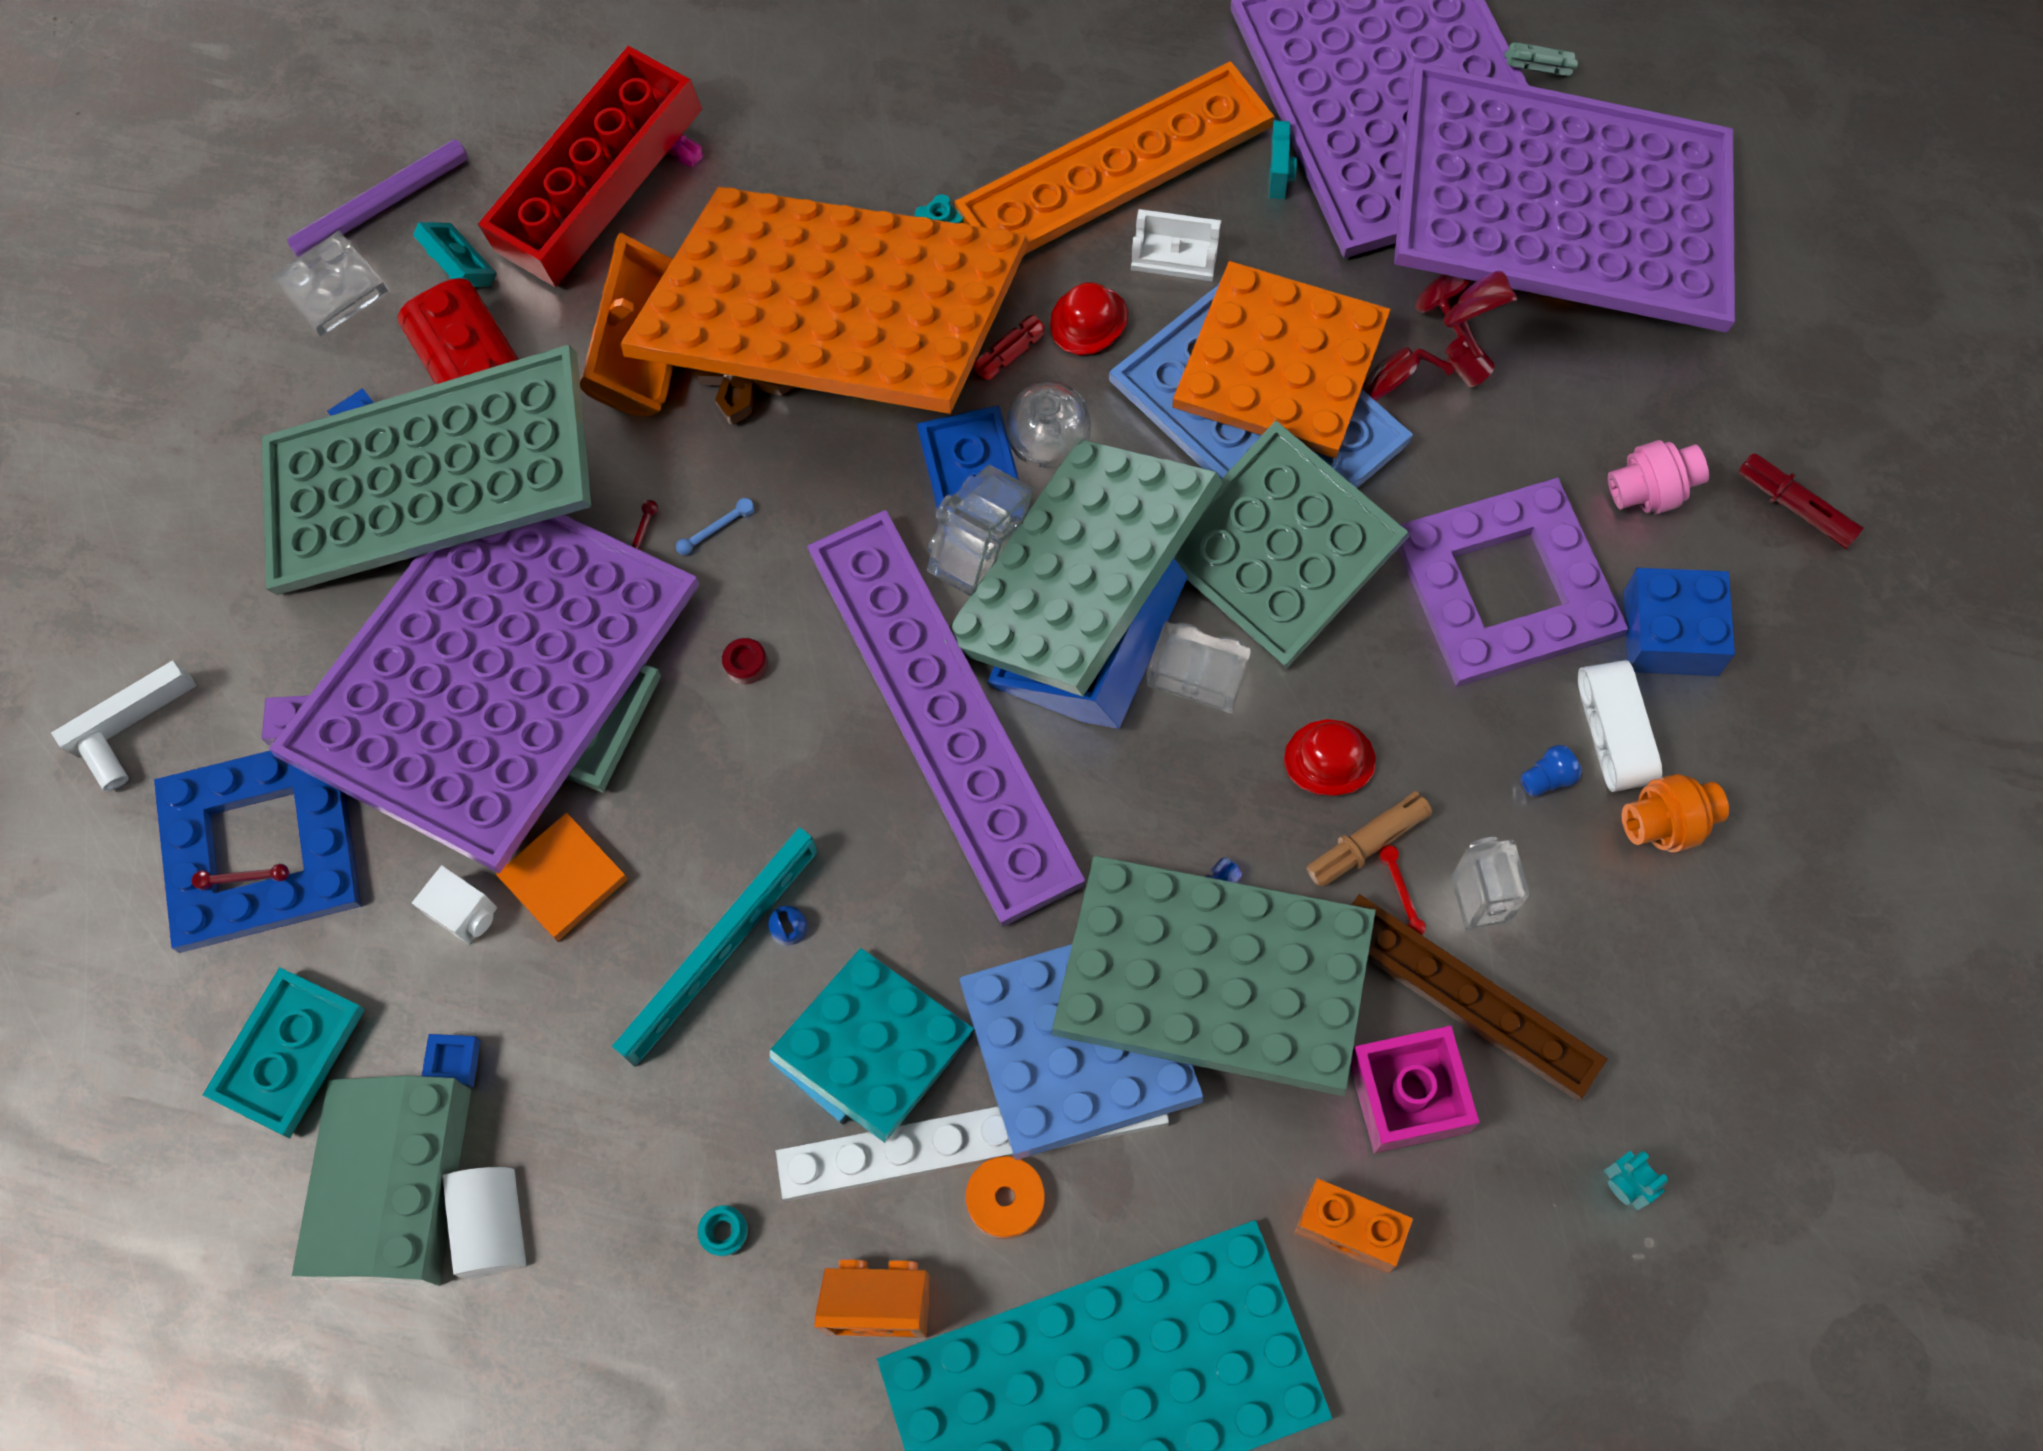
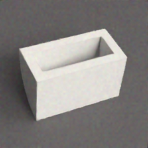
M484 1167L443 1174L453 1275L470 1280L526 1267L514 1169L508 1167Z

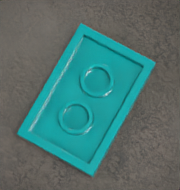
M279 967L202 1096L290 1139L365 1009L350 1000Z

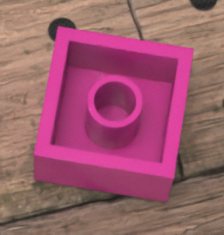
M1452 1026L1354 1047L1350 1068L1374 1154L1469 1134L1480 1123Z

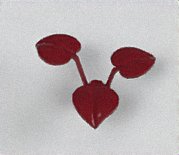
M1495 271L1475 282L1463 292L1459 298V303L1454 305L1452 309L1449 306V298L1461 292L1470 280L1442 274L1432 281L1418 296L1415 308L1419 313H1426L1440 305L1445 314L1443 324L1447 328H1453L1458 336L1445 350L1448 356L1447 361L1423 349H1416L1412 352L1409 347L1402 348L1385 358L1371 371L1366 378L1363 390L1372 397L1371 399L1378 400L1406 381L1415 372L1420 360H1426L1441 368L1447 376L1455 371L1468 387H1475L1485 381L1494 371L1495 363L1476 342L1466 321L1498 306L1517 301V296L1511 288L1506 274L1502 271Z

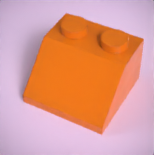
M845 1259L838 1261V1268H825L815 1313L814 1327L827 1336L928 1337L930 1275L926 1270H918V1262L889 1261L887 1270L868 1269L869 1262L865 1260Z

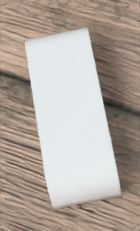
M1628 660L1581 667L1578 672V688L1608 789L1611 792L1646 787L1650 781L1662 778V764L1631 663Z

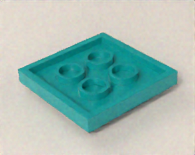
M860 948L770 1049V1058L885 1143L972 1038L974 1028Z

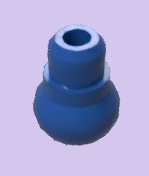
M1555 745L1545 752L1542 759L1535 762L1534 767L1522 773L1520 782L1530 796L1538 797L1548 790L1554 791L1559 787L1575 785L1580 780L1583 772L1577 758L1566 745Z

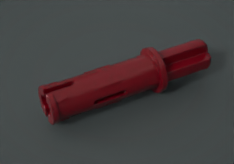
M1751 454L1738 471L1740 476L1772 497L1769 502L1773 504L1776 501L1785 506L1845 550L1864 529V527L1834 508L1827 501L1821 499L1794 480V473L1788 476L1758 454Z

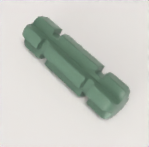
M1520 42L1511 43L1509 50H1505L1504 54L1509 67L1524 68L1526 70L1566 77L1570 76L1573 69H1576L1578 66L1574 52Z

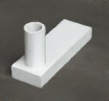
M172 660L51 732L60 748L76 757L82 755L104 792L115 790L123 786L129 780V777L106 740L197 685L189 672Z

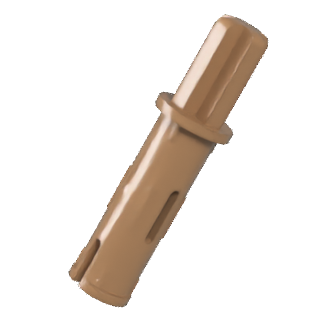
M1414 791L1405 797L1404 800L1371 820L1370 823L1351 836L1343 835L1338 838V845L1308 864L1307 872L1312 881L1317 886H1326L1351 868L1360 869L1363 867L1366 858L1432 815V809L1428 801L1424 797H1420V793Z

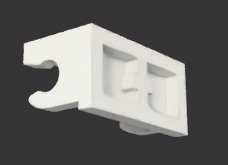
M1139 209L1136 222V237H1133L1131 270L1212 281L1219 248L1221 220Z

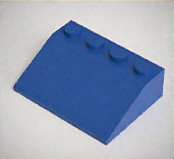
M1173 558L1083 697L995 666L987 684L994 689L1075 720L1119 729L1188 576Z

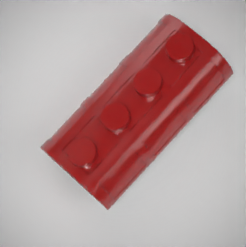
M455 278L439 283L407 301L398 313V324L435 384L519 360L477 290L468 279Z

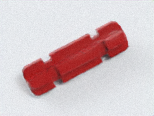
M1035 315L1027 316L1019 323V329L1014 327L989 347L990 353L984 351L976 358L974 369L977 374L984 380H990L1000 372L998 367H1006L1029 348V342L1034 344L1044 336L1045 326Z

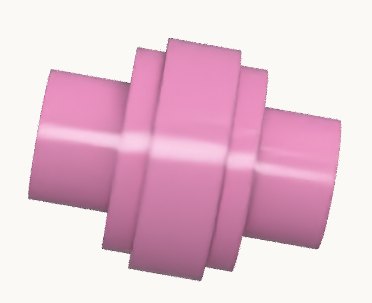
M1661 440L1636 447L1634 453L1628 455L1626 467L1608 473L1609 489L1618 509L1622 510L1639 504L1644 512H1653L1655 514L1681 507L1682 502L1688 500L1691 487L1707 483L1709 480L1708 465L1698 445L1695 444L1677 450L1672 442L1664 443Z

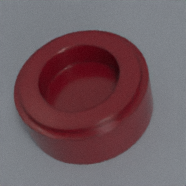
M739 638L729 643L724 649L722 665L727 676L732 681L744 685L752 684L760 680L766 673L768 658L763 646L758 641L751 638Z

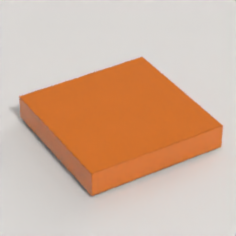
M567 812L507 863L500 874L496 873L500 880L557 942L628 880L626 875Z

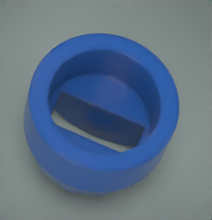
M789 905L781 906L772 912L768 921V928L776 942L789 946L797 944L804 938L807 932V921L798 908ZM786 914L794 929V932L789 934L785 933L780 921V917Z

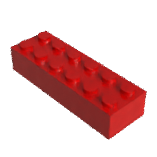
M628 45L479 221L478 226L493 250L556 288L703 110L691 79Z

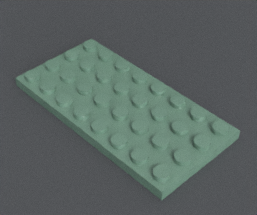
M570 345L261 436L266 589L275 595L591 507L577 352Z

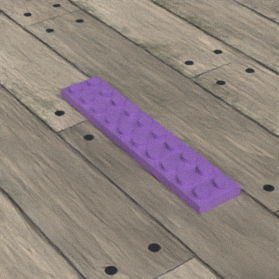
M883 510L807 545L809 554L1001 926L1004 927L1085 887V879L961 648L958 647L953 633L887 511Z

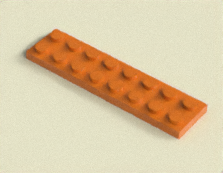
M1229 61L955 200V209L963 217V223L991 229H1005L1010 232L1027 234L1025 255L1273 127L1274 115L1234 64Z

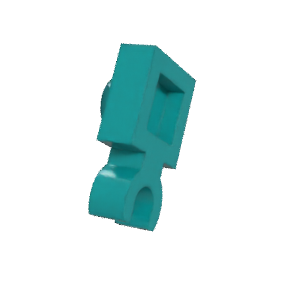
M1274 120L1269 198L1285 199L1287 182L1295 183L1297 157H1289L1290 121Z
M1628 1151L1603 1171L1610 1178L1608 1185L1616 1197L1626 1205L1632 1204L1638 1211L1652 1203L1665 1192L1662 1187L1668 1183V1177L1664 1173L1661 1175L1657 1174L1647 1162L1649 1155L1645 1151H1640L1636 1155Z

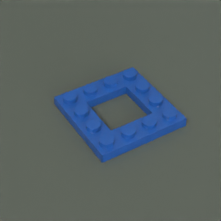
M270 750L154 779L171 948L176 952L182 953L362 907L346 793L275 757ZM294 794L303 871L289 874V877L282 882L268 879L219 892V884H213L211 888L205 891H201L193 886L191 880L198 871L202 870L211 875H217L211 815Z

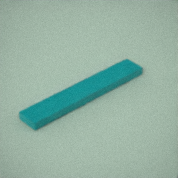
M800 827L793 833L611 1047L633 1066L638 1065L816 856L818 849L810 834Z

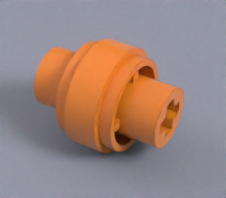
M1673 774L1650 781L1641 790L1638 801L1624 805L1622 809V824L1626 835L1635 845L1651 842L1660 850L1675 853L1701 845L1711 834L1713 825L1727 820L1729 804L1725 792L1716 782L1711 781L1699 784L1692 777Z

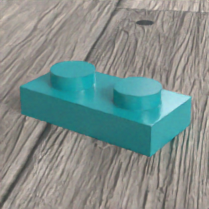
M418 222L413 236L424 247L426 253L449 275V279L463 278L468 279L474 287H491L497 273L452 223Z

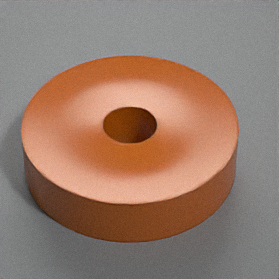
M1010 1156L992 1158L981 1164L973 1172L967 1184L965 1197L969 1215L975 1225L991 1237L998 1239L1020 1237L1029 1232L1042 1216L1045 1206L1043 1183L1035 1169L1021 1159L1015 1161L1014 1157ZM1003 1189H1009L1015 1194V1199L1009 1206H1001L996 1201L997 1194Z

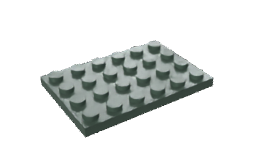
M1078 439L949 628L964 656L1083 697L1222 485L1217 472Z
M1094 855L1055 1014L1052 1035L1345 1096L1375 910Z

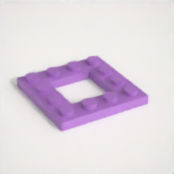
M1559 478L1400 524L1409 532V537L1398 548V551L1456 687L1623 637L1628 630ZM1531 535L1562 605L1484 628L1454 557Z

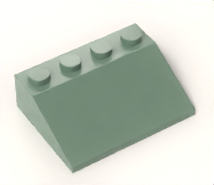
M389 1076L328 1080L292 1277L440 1286L448 1238L442 1175L459 1170L471 1095L470 1088L455 1078Z

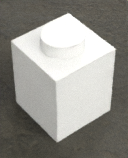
M442 865L412 902L427 917L468 945L475 937L481 936L489 928L493 921V913L498 908L485 894Z

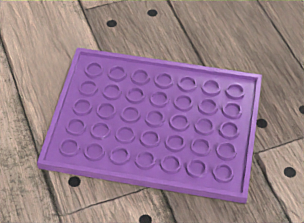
M1231 0L1230 10L1280 120L1290 121V142L1343 258L1396 243L1410 77L1415 62L1528 85L1521 69L1507 65V59L1504 58L1505 50H1509V46L1485 0Z
M1415 62L1410 77L1394 264L1473 281H1479L1492 272L1502 271L1508 277L1512 289L1728 333L1735 323L1733 128Z
M566 515L416 556L270 746L269 750L282 761L500 874L632 684L643 664L650 658L699 587L697 577Z

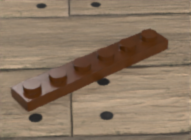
M1358 894L1351 905L1375 910L1368 953L1369 962L1577 1102L1583 1099L1608 1060L1606 1057L1361 894Z

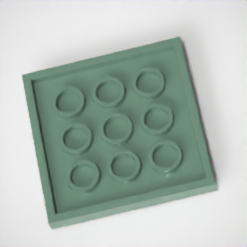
M1275 420L1221 479L1222 485L1176 553L1174 559L1188 576L1187 581L1287 669L1408 539L1409 532Z

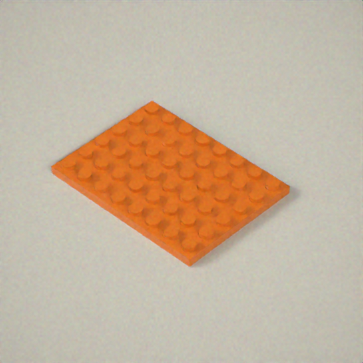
M717 187L620 343L623 355L629 358L951 414L1027 249V234L1010 232L1005 229L971 226L966 223L932 220L926 217L893 214L887 211L854 208L848 205L815 202L810 199L783 197L771 193L744 191L732 187Z

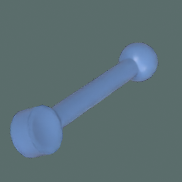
M748 498L740 499L736 504V509L691 538L680 539L676 543L677 552L686 556L692 552L694 545L739 516H751L754 512L752 501Z

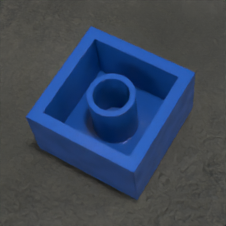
M1660 568L1635 569L1623 590L1625 623L1628 627L1626 632L1627 660L1631 663L1634 672L1720 676L1735 655L1729 571Z

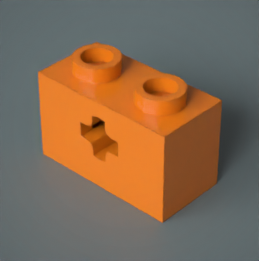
M1317 1178L1311 1186L1294 1234L1389 1273L1398 1264L1413 1218Z

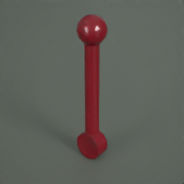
M651 499L644 501L641 507L643 516L632 543V547L640 550L651 516L658 512V504Z
M276 864L271 869L217 875H211L201 870L193 875L191 881L194 887L205 891L211 888L213 884L268 878L282 882L289 877L290 872L284 864Z

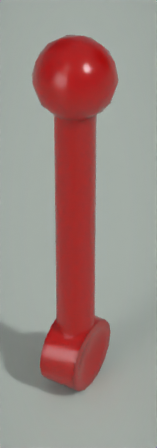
M1392 845L1384 846L1380 851L1379 859L1390 869L1410 921L1408 926L1423 935L1426 932V924L1418 918L1397 864L1399 852Z

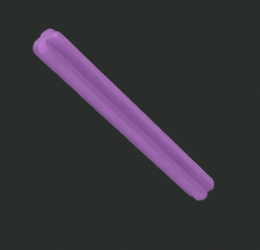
M452 139L289 236L287 239L288 245L298 258H305L467 161L468 155L466 150L457 139Z

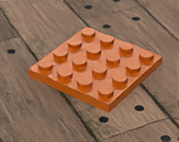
M1229 261L1173 397L1172 408L1262 435L1276 420L1313 452L1337 459L1391 309Z

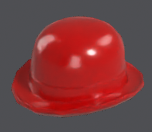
M1084 282L1074 286L1057 301L1051 312L1050 330L1054 341L1064 351L1076 355L1094 354L1109 347L1120 337L1127 325L1129 311L1124 299L1114 290L1108 289L1099 283Z
M1324 719L1311 722L1295 732L1286 745L1283 762L1289 778L1301 789L1316 795L1339 796L1353 793L1366 786L1375 773L1376 755L1371 741L1358 728L1344 721Z

